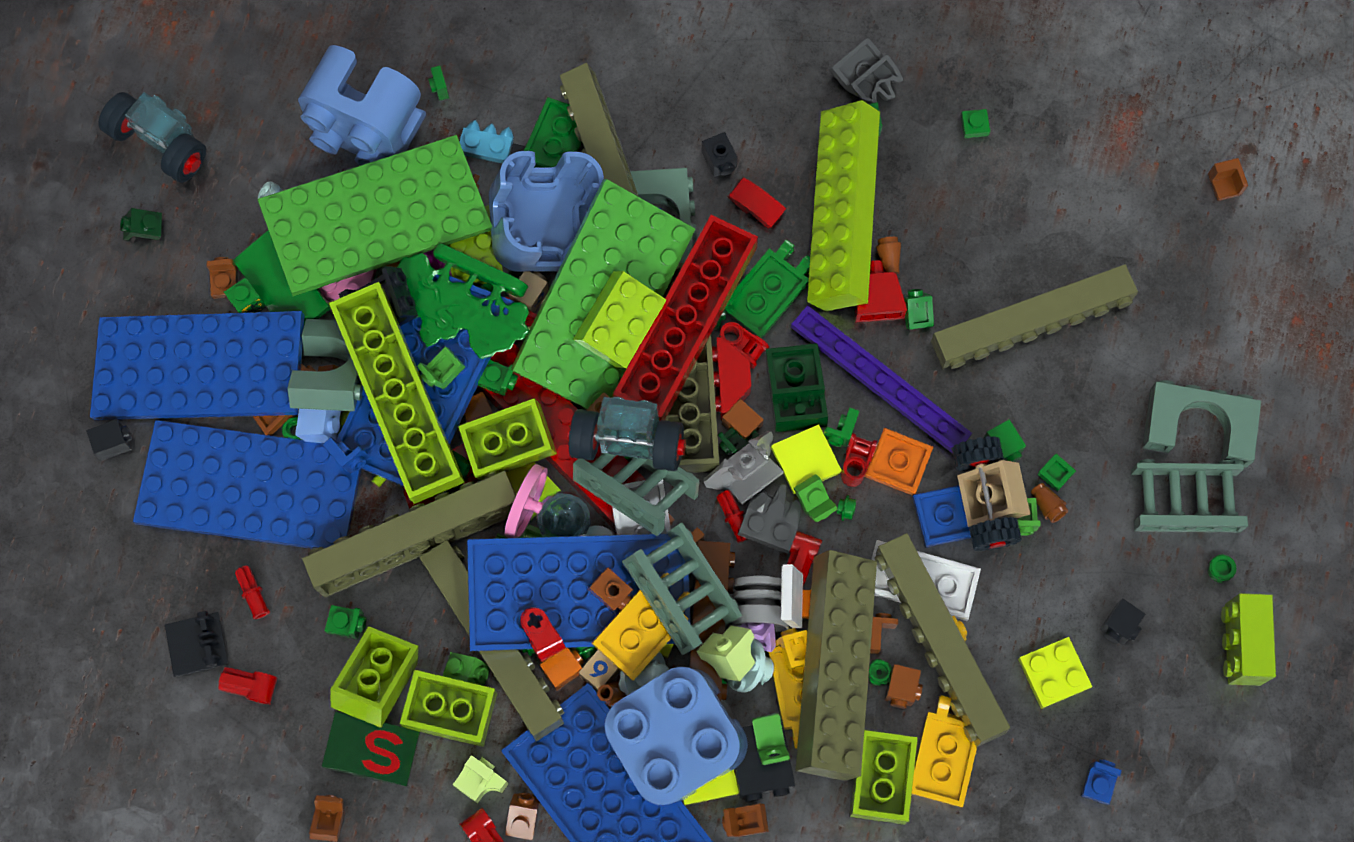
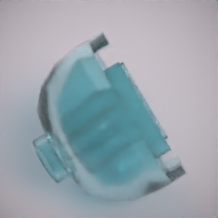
M556 491L547 495L541 501L543 507L541 512L536 514V524L543 537H573L587 534L591 524L590 512L587 504L578 495L568 491Z

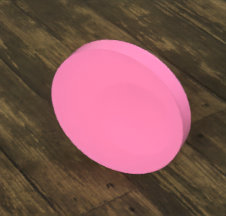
M535 464L526 475L511 507L506 522L505 537L520 538L527 528L533 513L539 514L541 512L543 503L539 500L545 486L548 473L547 468Z

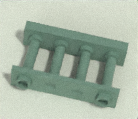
M613 426L611 429L612 436L634 438L629 432L623 431L617 426ZM611 441L612 446L593 463H589L584 459H577L573 463V481L656 536L664 531V512L680 496L686 494L694 500L698 497L700 480L692 473L686 472L678 467L677 471L655 469L652 460L653 450L646 445ZM620 452L632 459L614 477L601 471ZM641 465L653 473L635 491L622 485ZM662 479L674 486L656 505H652L643 499Z
M1153 459L1140 460L1131 469V475H1142L1144 512L1134 520V531L1241 533L1248 527V517L1238 516V513L1235 512L1233 476H1237L1244 470V464H1235L1233 460L1219 461L1218 464L1155 463ZM1153 475H1169L1171 512L1168 515H1158V512L1155 511ZM1180 475H1195L1198 509L1195 515H1185V512H1182ZM1206 476H1222L1224 513H1222V516H1214L1209 512Z
M680 523L667 532L671 540L648 555L644 554L643 550L640 549L622 562L682 655L702 644L699 639L700 633L721 619L727 625L741 617L742 614L739 611L738 604L730 597L696 545L692 533L685 528L683 523ZM678 549L686 563L665 577L660 578L653 564ZM693 572L701 586L676 602L668 588ZM705 596H708L716 610L694 625H690L683 611Z

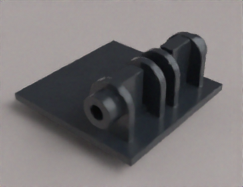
M207 611L197 613V617L165 624L174 677L228 665L219 612L208 614Z

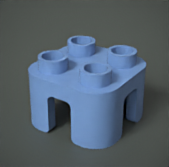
M330 45L298 98L303 112L301 119L313 131L309 138L310 141L319 149L330 154H337L340 148L356 154L355 161L360 166L407 151L426 117L424 110L416 108L421 97L419 88L398 71L389 67H383L367 94L361 93L346 83L357 64L355 53L341 46Z
M533 151L515 152L504 160L489 190L490 222L492 224L491 237L494 256L502 266L512 271H559L604 179L603 171L593 157L582 152L563 153L557 165L552 168H534L536 161L535 152Z
M687 667L672 668L619 700L611 707L606 716L605 732L610 744L638 792L651 803L667 805L682 801L696 793V790L706 783L738 767L746 756L748 743L743 728L737 719L729 717L717 697V694L720 693L719 688L714 680L701 670Z

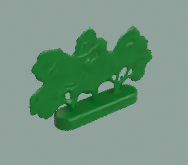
M441 243L437 244L433 255L445 264L444 268L433 269L427 256L423 253L413 255L410 258L404 257L400 261L397 268H402L406 275L407 285L415 301L418 317L422 320L419 334L426 347L438 343L439 339L448 340L455 338L460 329H466L469 334L470 347L478 358L484 359L493 356L496 352H504L511 349L516 340L524 339L529 333V329L525 324L529 314L527 305L522 302L506 305L500 294L505 291L513 296L523 297L528 289V285L523 281ZM451 267L470 275L467 282H450L449 274ZM435 275H441L437 282H433ZM476 278L493 286L490 296L480 299L471 294L470 288ZM485 300H489L488 306H482V303ZM493 300H496L494 305H499L498 316H494L491 311ZM504 307L509 310L507 315H504Z

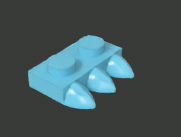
M474 120L466 128H463L460 145L465 156L503 164L504 160L510 156L513 145V133L507 127L497 135L493 124L488 125L482 132L477 121Z

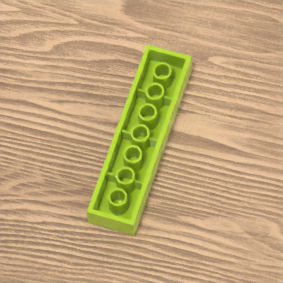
M863 100L821 111L807 302L824 311L868 303L880 111Z
M380 282L330 302L334 317L409 499L416 504L465 483L387 294Z

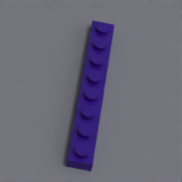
M808 305L791 324L793 330L811 344L817 343L818 349L952 454V447L963 441L967 442L971 437L972 432Z

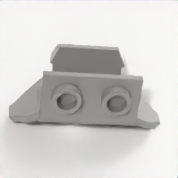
M766 430L758 437L749 440V444L728 460L725 458L715 470L704 477L706 488L730 490L732 495L743 505L784 473L783 470L769 458L774 437L772 431Z

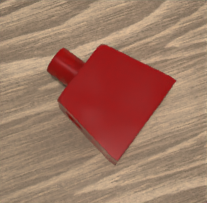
M871 261L868 303L856 305L855 323L904 319L907 307L897 274L895 272L884 273L882 261Z

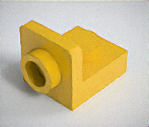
M796 628L781 632V637L776 640V647L781 646L788 670L805 666L807 630L797 632Z

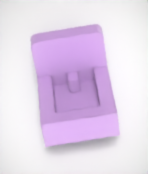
M743 623L741 625L742 628L751 629L755 637L754 639L760 641L764 651L772 652L776 647L774 624Z

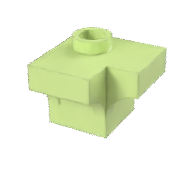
M730 626L723 635L712 633L697 650V653L701 660L713 666L720 678L740 682L755 664L751 655V643L755 637L751 629Z
M471 755L465 763L461 774L453 783V786L476 803H479L487 792L499 791L503 793L508 783L493 771L494 765L482 757L480 760H477Z

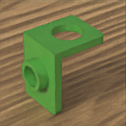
M774 713L753 718L752 724L756 746L762 765L789 760L790 757L785 746L779 714ZM775 753H779V754H780V755H778V756L768 757V755H770V754H775Z

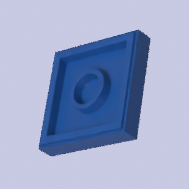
M959 485L912 496L925 548L971 538Z

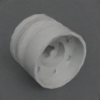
M754 575L734 580V589L737 592L733 593V599L745 605L738 606L742 616L732 621V626L741 627L743 623L774 624L775 633L789 629V625L781 619V607L777 606L781 605V578Z

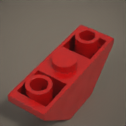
M717 337L716 346H712L713 362H717L718 370L713 371L714 387H719V396H715L716 412H720L722 420V417L740 399L744 401L750 395L751 372L750 361L726 340L724 341L721 337Z

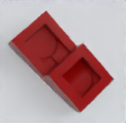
M745 177L738 182L727 196L743 212H750L767 229L771 228L786 210L780 202Z

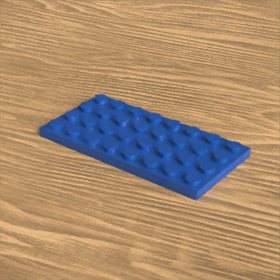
M435 275L433 282H437L441 275ZM449 276V281L452 283H465L462 280ZM474 285L470 288L471 294L480 299L486 298L492 293ZM501 296L506 305L514 303V301ZM485 300L482 306H488L489 300ZM493 300L491 311L494 316H498L499 305H494L496 300ZM505 307L503 309L504 315L509 313V310ZM418 317L400 326L416 366L420 362L428 365L445 346L466 366L444 390L435 385L430 387L423 381L450 445L478 386V381L491 357L478 358L470 347L469 334L466 329H460L455 338L448 340L439 339L438 343L426 347L419 334L422 320ZM417 367L419 374L421 376L423 373ZM362 386L361 401L357 400L355 411H350L336 441L338 443L341 441L345 442L352 451L359 446L363 448L370 457L361 469L404 487Z
M302 311L99 317L90 418L93 420L298 415V409L290 408L287 388L292 370L301 371L304 313Z
M155 420L133 522L137 525L310 549L318 547L325 549L334 545L333 542L336 539L349 536L361 469L353 471L351 474L344 470L333 456L330 455L323 443Z
M642 534L468 539L470 651L533 649L520 622L522 613L531 607L539 608L545 612L566 648L595 647L591 643L620 610L618 608L614 611L609 610L587 590L588 587L606 568H610L633 589L629 594L632 598L638 592L639 587L622 561L640 549L643 550L644 554L648 555L671 540L668 534H659L658 536ZM678 549L654 563L653 567L659 577H661L664 573L669 574L686 562ZM689 574L668 588L675 601L684 592H689ZM689 607L683 612V614L689 618L688 622L690 623ZM529 614L530 620L527 624L537 627L540 615ZM671 638V639L668 641L667 644H675V643H674V641H673L672 638Z
M587 683L560 704L565 712L561 715L564 722L563 725L537 742L530 731L527 730L501 750L570 842H713L681 801L667 805H658L647 801L638 792L606 736L605 720L610 709L604 701L598 698L597 692L590 683Z

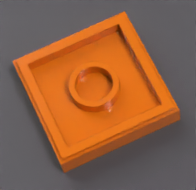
M884 428L865 477L913 496L916 494L933 446Z

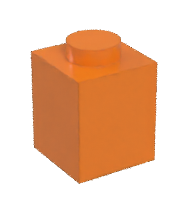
M566 648L540 664V668L555 690L558 691L579 676V672L582 669L581 665L584 661L576 650L571 652Z

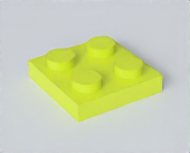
M1069 637L1018 659L1041 709L1092 688V684Z

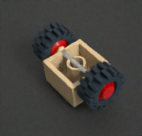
M979 437L975 440L969 439L967 442L963 441L954 445L952 451L956 469L958 471H968L957 475L973 549L975 551H989L1021 542L1022 538L1017 519L1030 515L1019 463L1004 460L999 437Z

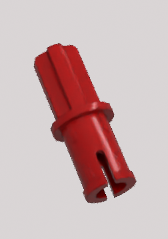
M730 490L719 493L717 500L726 516L725 522H729L738 543L746 541L747 538L738 535L744 519V511H740Z
M249 566L238 568L235 571V575L243 591L241 596L243 599H246L253 619L265 617L270 611L261 594L262 587H258Z

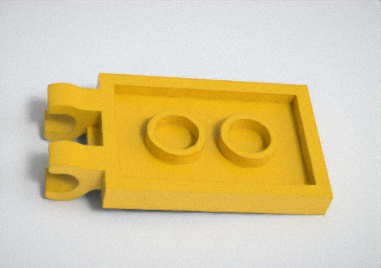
M664 573L660 578L665 577L668 573ZM639 589L629 603L620 610L591 644L630 680L634 681L668 643L671 636ZM687 591V592H684V593L677 599L676 602H678L679 600H681L682 598H684L685 596H687V595L690 594V593H689L688 591Z
M779 646L775 647L772 652H768V655L774 664L772 676L781 720L783 721L784 730L792 729L793 742L796 749L798 747L804 666L788 670L782 648Z
M941 695L938 698L936 713L927 712L914 766L912 794L962 808L977 747L974 741L970 742L967 739L963 730L965 724L962 718L948 714L951 698Z

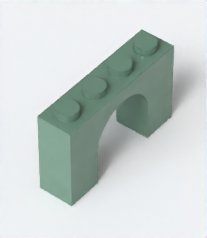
M687 168L630 171L641 199L650 204H662L674 211L679 220L695 228L679 262L685 263L693 248L692 240H697L696 224H691V216H695L694 200L689 201V192H693V178L687 176Z
M306 319L302 332L304 356L335 357L346 361V363L337 369L323 372L292 370L287 388L290 408L355 411L357 400L361 401L362 382L337 321Z
M1169 380L1155 382L1149 394L1142 449L1169 453L1175 447L1180 413L1187 409L1200 408L1214 414L1222 424L1224 441L1221 461L1233 460L1235 464H1244L1246 468L1254 462L1261 400H1255L1252 396L1245 394L1237 396L1228 395L1223 390H1201L1196 385L1178 386Z

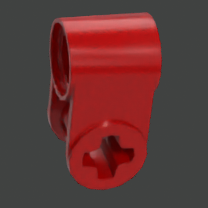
M736 322L725 323L720 330L719 337L723 340L725 339L750 361L751 369L757 366L756 361L761 354L766 352V349H769V345L762 338L752 334ZM726 333H734L738 339L729 341L724 335Z
M852 432L841 472V480L845 485L856 487L863 482L869 463H871L877 440L869 441L859 438L856 433ZM851 467L856 468L860 471V475L852 476L848 473L847 469Z
M531 607L522 613L520 618L521 625L541 662L566 649L560 635L552 626L543 610ZM529 614L540 615L537 627L527 624L530 620Z

